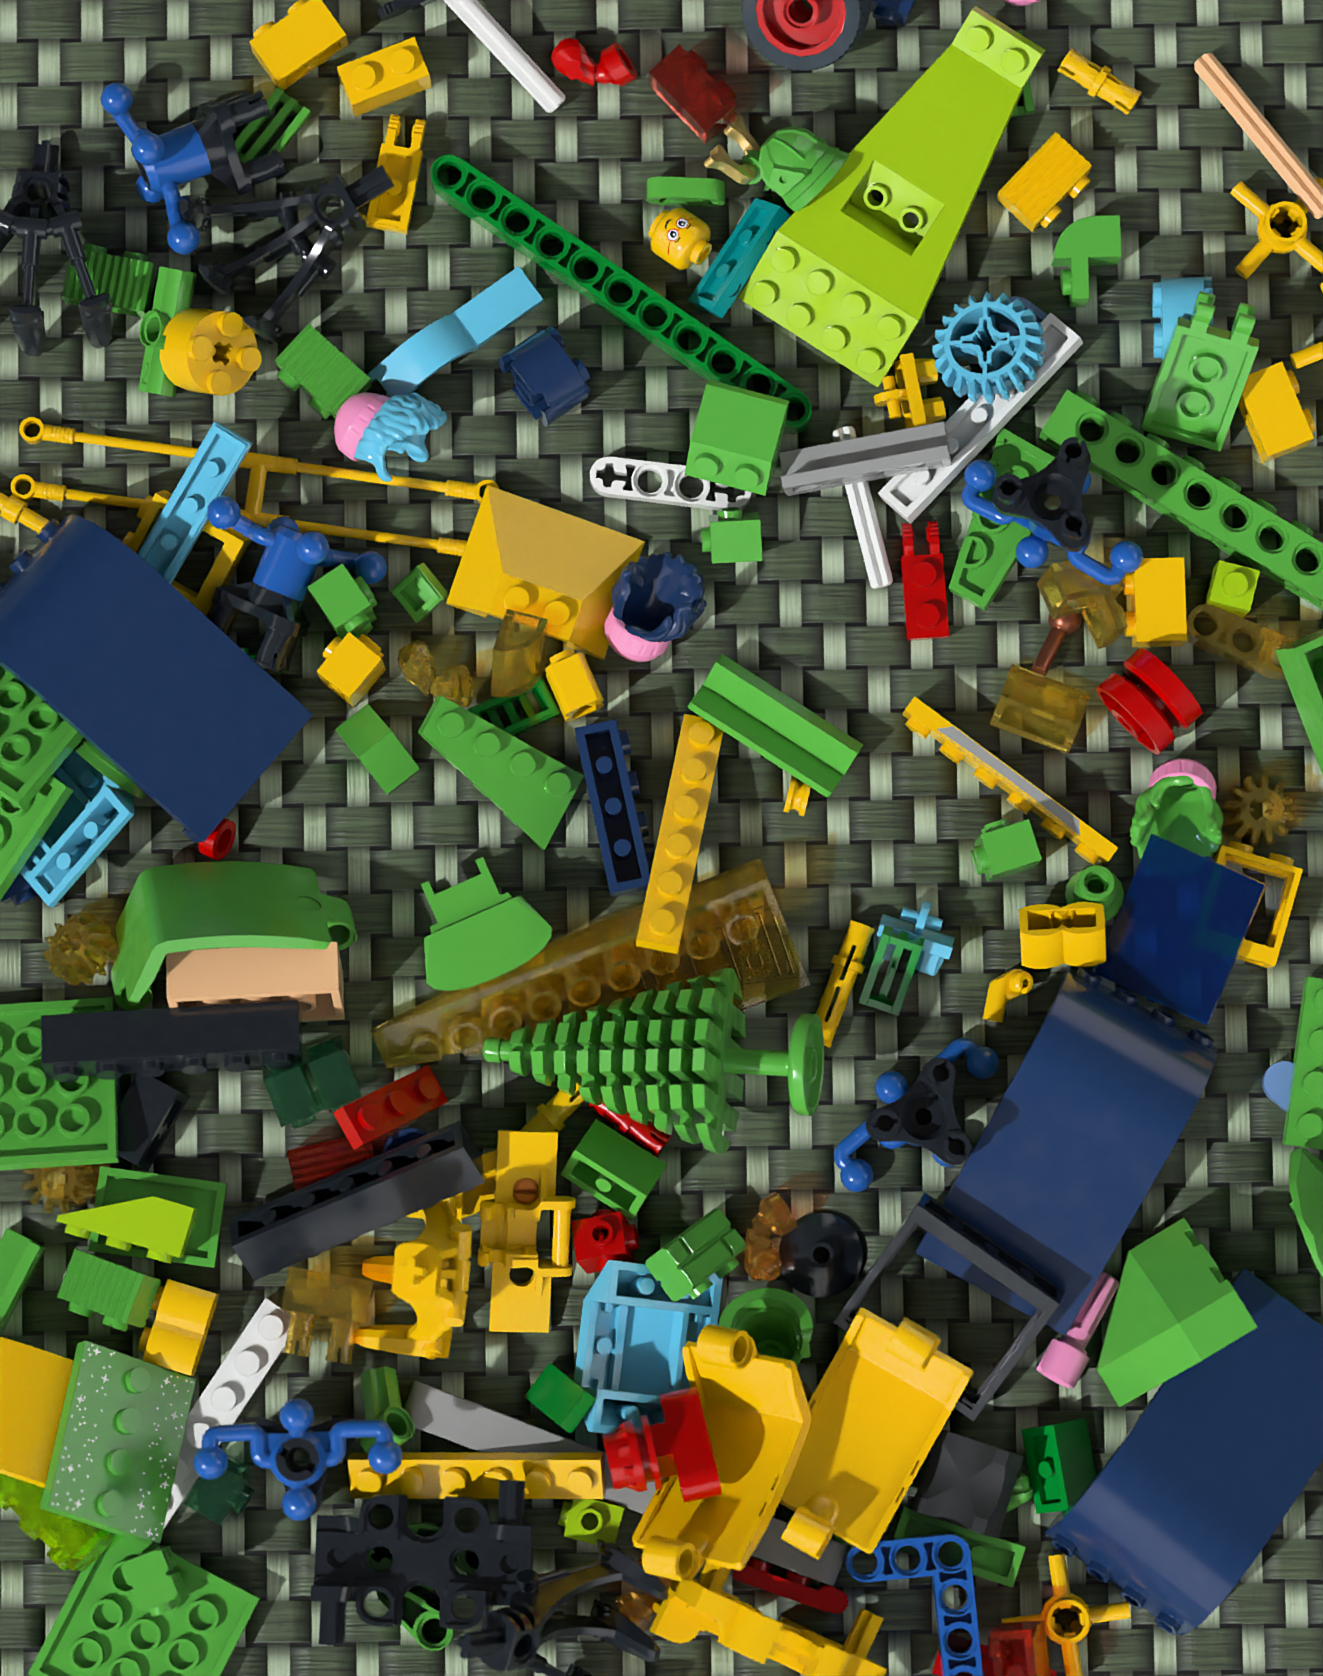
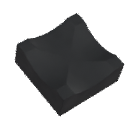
M942 1429L931 1447L926 1474L914 1496L910 1509L982 1535L998 1538L1024 1456Z

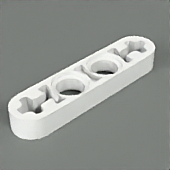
M610 456L598 459L590 470V484L594 491L599 495L611 498L717 510L724 507H741L744 509L748 505L752 492L745 491L744 496H737L736 502L731 503L728 502L727 494L715 492V501H708L710 481L700 479L704 487L703 492L695 498L685 497L679 489L682 479L688 476L685 475L686 466ZM606 466L614 467L615 475L627 477L626 468H634L631 477L632 491L624 490L626 481L614 480L611 487H604L603 479L596 478L597 473H604ZM645 471L657 472L662 479V485L654 493L644 492L638 485L639 476ZM716 483L715 487L725 489L729 486Z

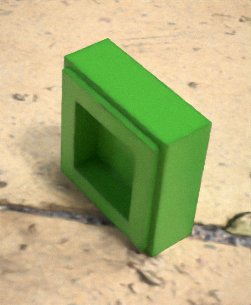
M425 563L417 565L391 590L416 623L424 620L449 596V593Z

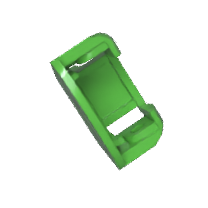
M483 857L475 860L481 873L480 875L434 894L429 881L421 884L438 922L430 926L431 934L424 938L426 983L434 990L456 991L468 989L505 975L538 955L552 937V927L522 896L512 898L508 892L502 895L499 894Z

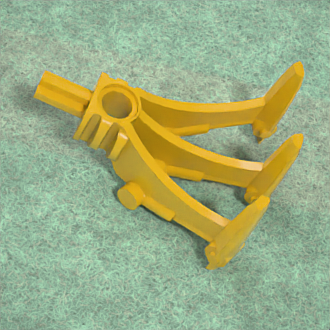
M463 1192L440 1201L430 1208L422 1209L406 1216L423 1219L426 1226L416 1239L397 1246L395 1256H376L363 1261L362 1275L375 1281L392 1284V1292L414 1308L417 1321L414 1325H367L356 1328L354 1334L355 1343L366 1348L401 1355L426 1357L430 1360L449 1358L452 1339L451 1328L464 1324L468 1296L466 1291H468L471 1261H468V1259L471 1257L472 1227L461 1223Z

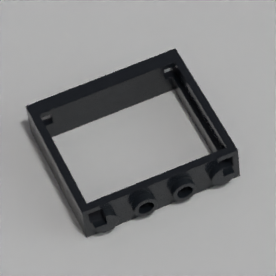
M924 1193L842 1306L833 1323L848 1332L860 1309L859 1306L918 1225L1036 1307L1034 1313L976 1390L967 1384L954 1406L952 1412L956 1409L974 1421L1060 1305L1065 1290L933 1197Z

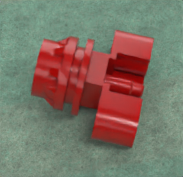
M697 1386L659 1394L664 1422L649 1425L647 1415L640 1416L642 1426L634 1427L633 1421L629 1420L623 1422L615 1432L602 1434L614 1490L627 1487L637 1492L647 1491L646 1483L654 1481L657 1491L663 1489L661 1478L677 1475L684 1503L722 1495L717 1466Z

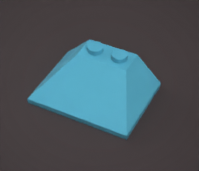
M75 750L70 753L53 773L54 777L74 791L20 871L47 906L52 908L134 815V796L96 770Z
M614 1260L607 1261L583 1300L574 1381L596 1398L594 1404L584 1416L589 1432L605 1434L615 1432L623 1422L629 1420L633 1421L634 1427L642 1426L640 1416L647 1415L649 1425L664 1422L659 1394L690 1388L682 1348L688 1341L697 1342L701 1330L706 1325H718L723 1277L719 1279L715 1273L709 1277L713 1283L710 1288L694 1300L689 1294H686L676 1302L670 1299L661 1287V1281H657L645 1264Z

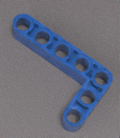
M940 1533L880 1539L873 1551L877 1559L876 1566L871 1572L866 1574L855 1571L852 1565L853 1557L860 1549L852 1545L845 1554L846 1569L854 1579L860 1582L932 1576L942 1676H955L962 1671L969 1672L973 1676H983L971 1553L968 1544L963 1538L953 1533ZM948 1541L958 1543L962 1550L960 1560L953 1565L941 1563L938 1557L940 1546ZM906 1545L915 1547L919 1553V1561L911 1569H902L897 1566L895 1561L898 1549ZM954 1584L962 1586L966 1592L964 1604L958 1608L945 1606L942 1599L945 1589ZM964 1628L971 1637L969 1646L959 1652L951 1650L947 1644L949 1633L953 1629Z

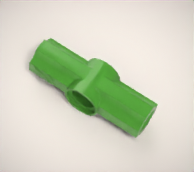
M159 267L153 307L151 311L144 315L140 324V341L145 346V353L138 391L175 397L177 386L167 378L160 362V349H164L166 336L163 333L168 322L179 312L191 308L197 273Z

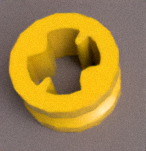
M791 776L783 812L789 813L790 810H796L799 816L804 817L811 787L803 782H799L794 776Z

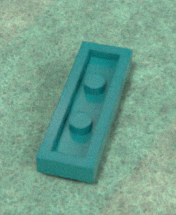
M755 198L688 301L698 310L723 318L755 270L777 230L787 221L790 215L781 206Z

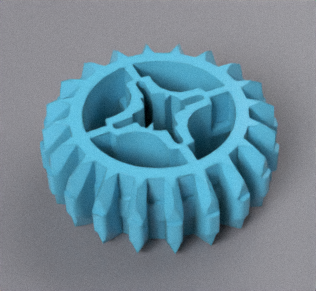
M986 292L983 302L978 303L975 297L969 295L968 303L970 306L963 309L962 306L954 304L956 316L954 318L943 316L942 322L946 329L935 330V338L939 342L932 346V352L935 358H938L934 364L938 373L942 374L941 379L947 387L953 386L955 394L959 397H963L968 393L970 401L976 404L981 396L984 395L986 402L992 405L996 394H1001L1004 400L1009 401L1010 389L1015 387L1017 391L1024 393L1025 387L1022 381L1024 379L1036 381L1037 375L1032 367L1043 366L1044 360L1039 353L1046 350V343L1043 338H1040L1043 336L1044 330L1041 324L1036 322L1037 317L1035 313L1030 309L1025 310L1023 302L1018 298L1011 302L1008 295L1002 292L999 298L994 301L992 294ZM996 323L1009 325L1018 330L1020 335L1011 336L1009 332H999ZM991 337L995 343V346L991 345ZM991 345L992 349L988 351L986 347ZM983 350L987 351V358L984 355ZM968 360L969 364H979L982 373H974L964 369L959 365V361Z

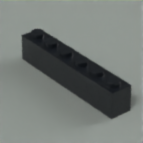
M298 1000L41 1016L42 1066L47 1078H53L58 1082H73L78 1080L79 1076H96L99 1079L113 1080L120 1078L122 1074L139 1073V1075L144 1077H158L163 1075L164 1071L179 1070L185 1074L197 1075L205 1073L207 1069L224 1068L230 1072H243L250 1069V1066L267 1065L271 1069H287L292 1067L293 1064L303 1063L302 1015Z
M459 1120L230 1218L231 1247L254 1281L269 1274H275L285 1267L304 1259L315 1257L325 1250L344 1242L355 1240L365 1233L384 1225H390L398 1219L419 1210L430 1208L440 1201L459 1193L470 1191L474 1187L485 1183L482 1155Z

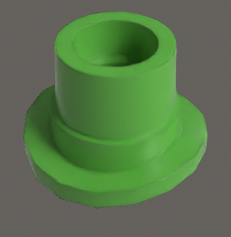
M1094 865L1074 874L1066 884L1065 900L1067 905L1076 902L1104 905L1105 922L1115 917L1122 907L1124 896L1122 884L1115 874L1103 866Z

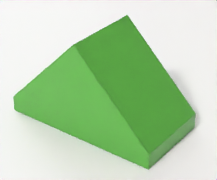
M369 704L365 705L335 729L387 796L420 770L394 733Z

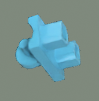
M923 901L919 912L903 907L900 919L882 914L876 935L879 937V940L884 926L893 928L892 932L900 934V931L909 933L908 938L916 940L917 936L925 938L915 969L935 976L944 958L949 960L955 937L940 933L943 919L928 915L931 903ZM888 943L883 960L890 962L896 945Z

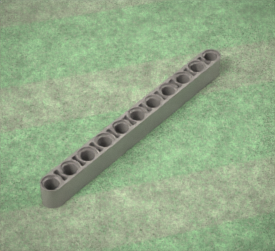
M414 1380L403 1409L409 1413L413 1419L414 1426L418 1429L479 1452L603 1453L606 1484L604 1499L644 1514L656 1491L654 1481L646 1483L647 1491L637 1492L627 1487L614 1490L606 1452ZM773 1516L752 1556L834 1586L849 1545L831 1538L821 1557L817 1560L782 1540L781 1537L789 1522Z

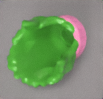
M1178 758L1161 764L1151 775L1148 789L1141 793L1136 800L1135 814L1130 828V843L1137 848L1139 858L1143 860L1146 869L1151 870L1156 876L1167 874L1171 879H1177L1182 874L1188 877L1197 870L1203 869L1205 862L1213 860L1214 852L1219 851V846L1222 844L1223 813L1215 801L1216 782L1207 767L1195 760Z

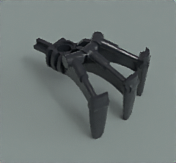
M42 140V144H35L32 171L21 170L17 172L15 185L12 189V198L9 199L3 210L0 209V253L15 234L17 238H23L21 268L24 270L22 305L14 304L9 306V320H11L14 334L22 351L28 356H41L45 347L44 311H41L39 305H35L41 242L42 239L47 240L48 236L51 235L55 239L62 238L70 263L75 269L85 299L80 300L78 311L89 343L96 349L105 347L110 343L113 331L112 300L109 293L96 295L85 264L87 257L77 232L83 230L82 222L77 210L72 211L70 206V182L65 174L57 172L60 147L59 145H51L49 140ZM41 198L48 199L44 202H34L35 200Z
M383 165L350 185L347 184L340 174H337L333 177L334 182L332 184L327 180L321 181L318 184L319 192L309 186L304 189V195L297 196L296 192L293 191L276 193V200L210 206L209 200H204V197L182 196L179 202L181 216L187 222L193 223L199 232L207 231V227L212 226L211 218L248 216L249 219L278 217V223L283 224L284 227L281 230L282 235L226 266L224 263L218 264V262L212 264L206 262L199 263L198 269L203 279L216 290L218 295L224 294V296L232 294L233 288L236 286L233 280L234 277L263 262L268 264L293 251L296 257L300 256L302 258V266L265 314L261 313L258 316L242 317L243 324L271 345L274 342L281 341L283 335L281 334L282 327L276 323L298 296L303 297L319 276L327 279L334 271L337 262L328 256L335 245L344 242L342 231L345 230L351 234L357 230L355 222L360 221L363 224L367 222L368 219L361 207L395 187ZM334 198H341L344 203L342 214L336 219H329L326 214L328 202ZM299 210H313V213L299 222ZM324 226L318 240L313 246L312 242L309 239V236L319 231Z
M597 1539V1561L567 1570L559 1568L539 1575L531 1569L520 1571L516 1576L517 1592L510 1596V1606L488 1611L482 1630L466 1632L464 1636H458L456 1645L461 1647L460 1656L462 1658L479 1657L485 1665L493 1670L502 1672L529 1668L538 1674L543 1673L547 1676H592L584 1669L572 1663L567 1672L564 1673L548 1664L547 1659L537 1653L539 1647L545 1642L564 1636L593 1635L595 1638L603 1639L622 1651L647 1662H657L661 1649L656 1641L635 1623L612 1608L610 1604L594 1599L590 1616L568 1615L556 1609L577 1594L612 1581L623 1580L635 1588L662 1600H667L668 1588L658 1577L646 1573L643 1566L622 1552L617 1544Z

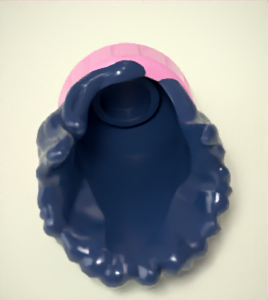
M665 552L658 555L651 554L648 557H639L637 562L632 561L624 566L620 577L613 586V607L604 625L605 636L614 652L629 661L647 662L663 654L671 640L681 638L688 632L693 623L702 615L707 605L703 599L705 591L703 586L704 579L696 565L687 563L683 555H677L673 558L670 552Z

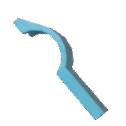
M518 266L452 314L440 318L417 332L367 375L372 383L378 380L390 397L411 394L442 367L464 354L476 351L543 303V298Z

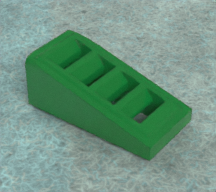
M542 676L467 709L480 718L486 715L489 723L514 737L560 714ZM530 692L533 693L542 711L538 714H535L526 696ZM517 700L526 719L520 721L511 703L512 701ZM500 707L510 725L504 728L496 712V709Z

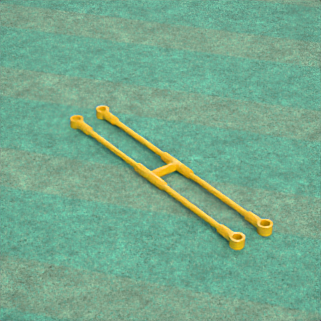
M35 417L24 419L19 427L21 437L29 444H38L42 441L66 444L81 442L193 458L199 449L77 432L75 428L43 424ZM31 424H36L40 427L39 434L35 437H28L25 433L26 428ZM248 452L240 465V468L250 469L245 510L240 509V514L266 529L273 519L285 516L261 512L267 471L293 475L299 472L444 492L446 496L477 500L479 504L482 501L480 497L482 488L487 485L498 489L499 487L492 480H483L479 483L455 480L440 482L391 475L392 480L385 482L375 472L302 463L294 458ZM26 474L16 476L10 485L13 495L23 501H30L33 498H44L63 502L65 499L136 509H139L144 499L67 489L66 485L34 481ZM23 481L31 483V490L25 495L17 493V486ZM295 520L299 530L303 532L314 531L325 535L437 550V553L462 556L467 544V540H455L445 537H439L437 540Z

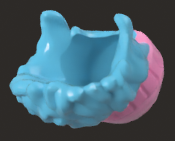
M363 392L349 397L337 412L334 425L335 441L338 449L351 460H364L373 464L379 478L385 482H390L392 477L386 469V451H396L400 454L406 451L416 462L427 461L429 454L425 446L426 434L429 430H437L439 426L444 425L447 421V415L438 404L427 401L417 393L394 395L389 398L385 395Z

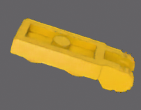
M391 114L385 144L381 143L377 168L383 165L395 187L370 201L366 227L407 235L423 158V151L421 149L426 121L416 119V123L412 128L410 148L396 146L401 131V116Z

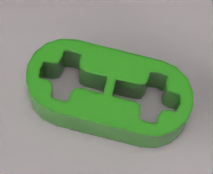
M651 177L647 179L646 201L651 204L669 206H722L725 204L726 183L714 178Z

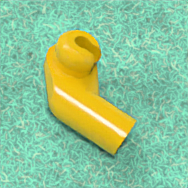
M1011 969L993 979L989 984L982 1019L1003 1023L1007 1002L1022 994L1029 993L1033 988L1034 981L1030 973L1022 969Z

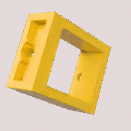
M165 489L156 492L154 497L147 495L137 513V517L142 520L136 532L132 533L129 531L122 541L137 554L172 493ZM209 520L202 531L224 542V545L199 593L174 580L171 583L176 590L204 615L211 613L214 605L211 599L216 587L228 585L251 539L232 528L217 529Z
M1229 841L1228 847L1221 845L1219 851L1215 852L1189 945L1271 969L1276 966L1303 869L1293 866L1294 859L1270 853L1269 858H1264L1252 854L1254 848L1249 845ZM1226 863L1284 879L1266 945L1207 928Z

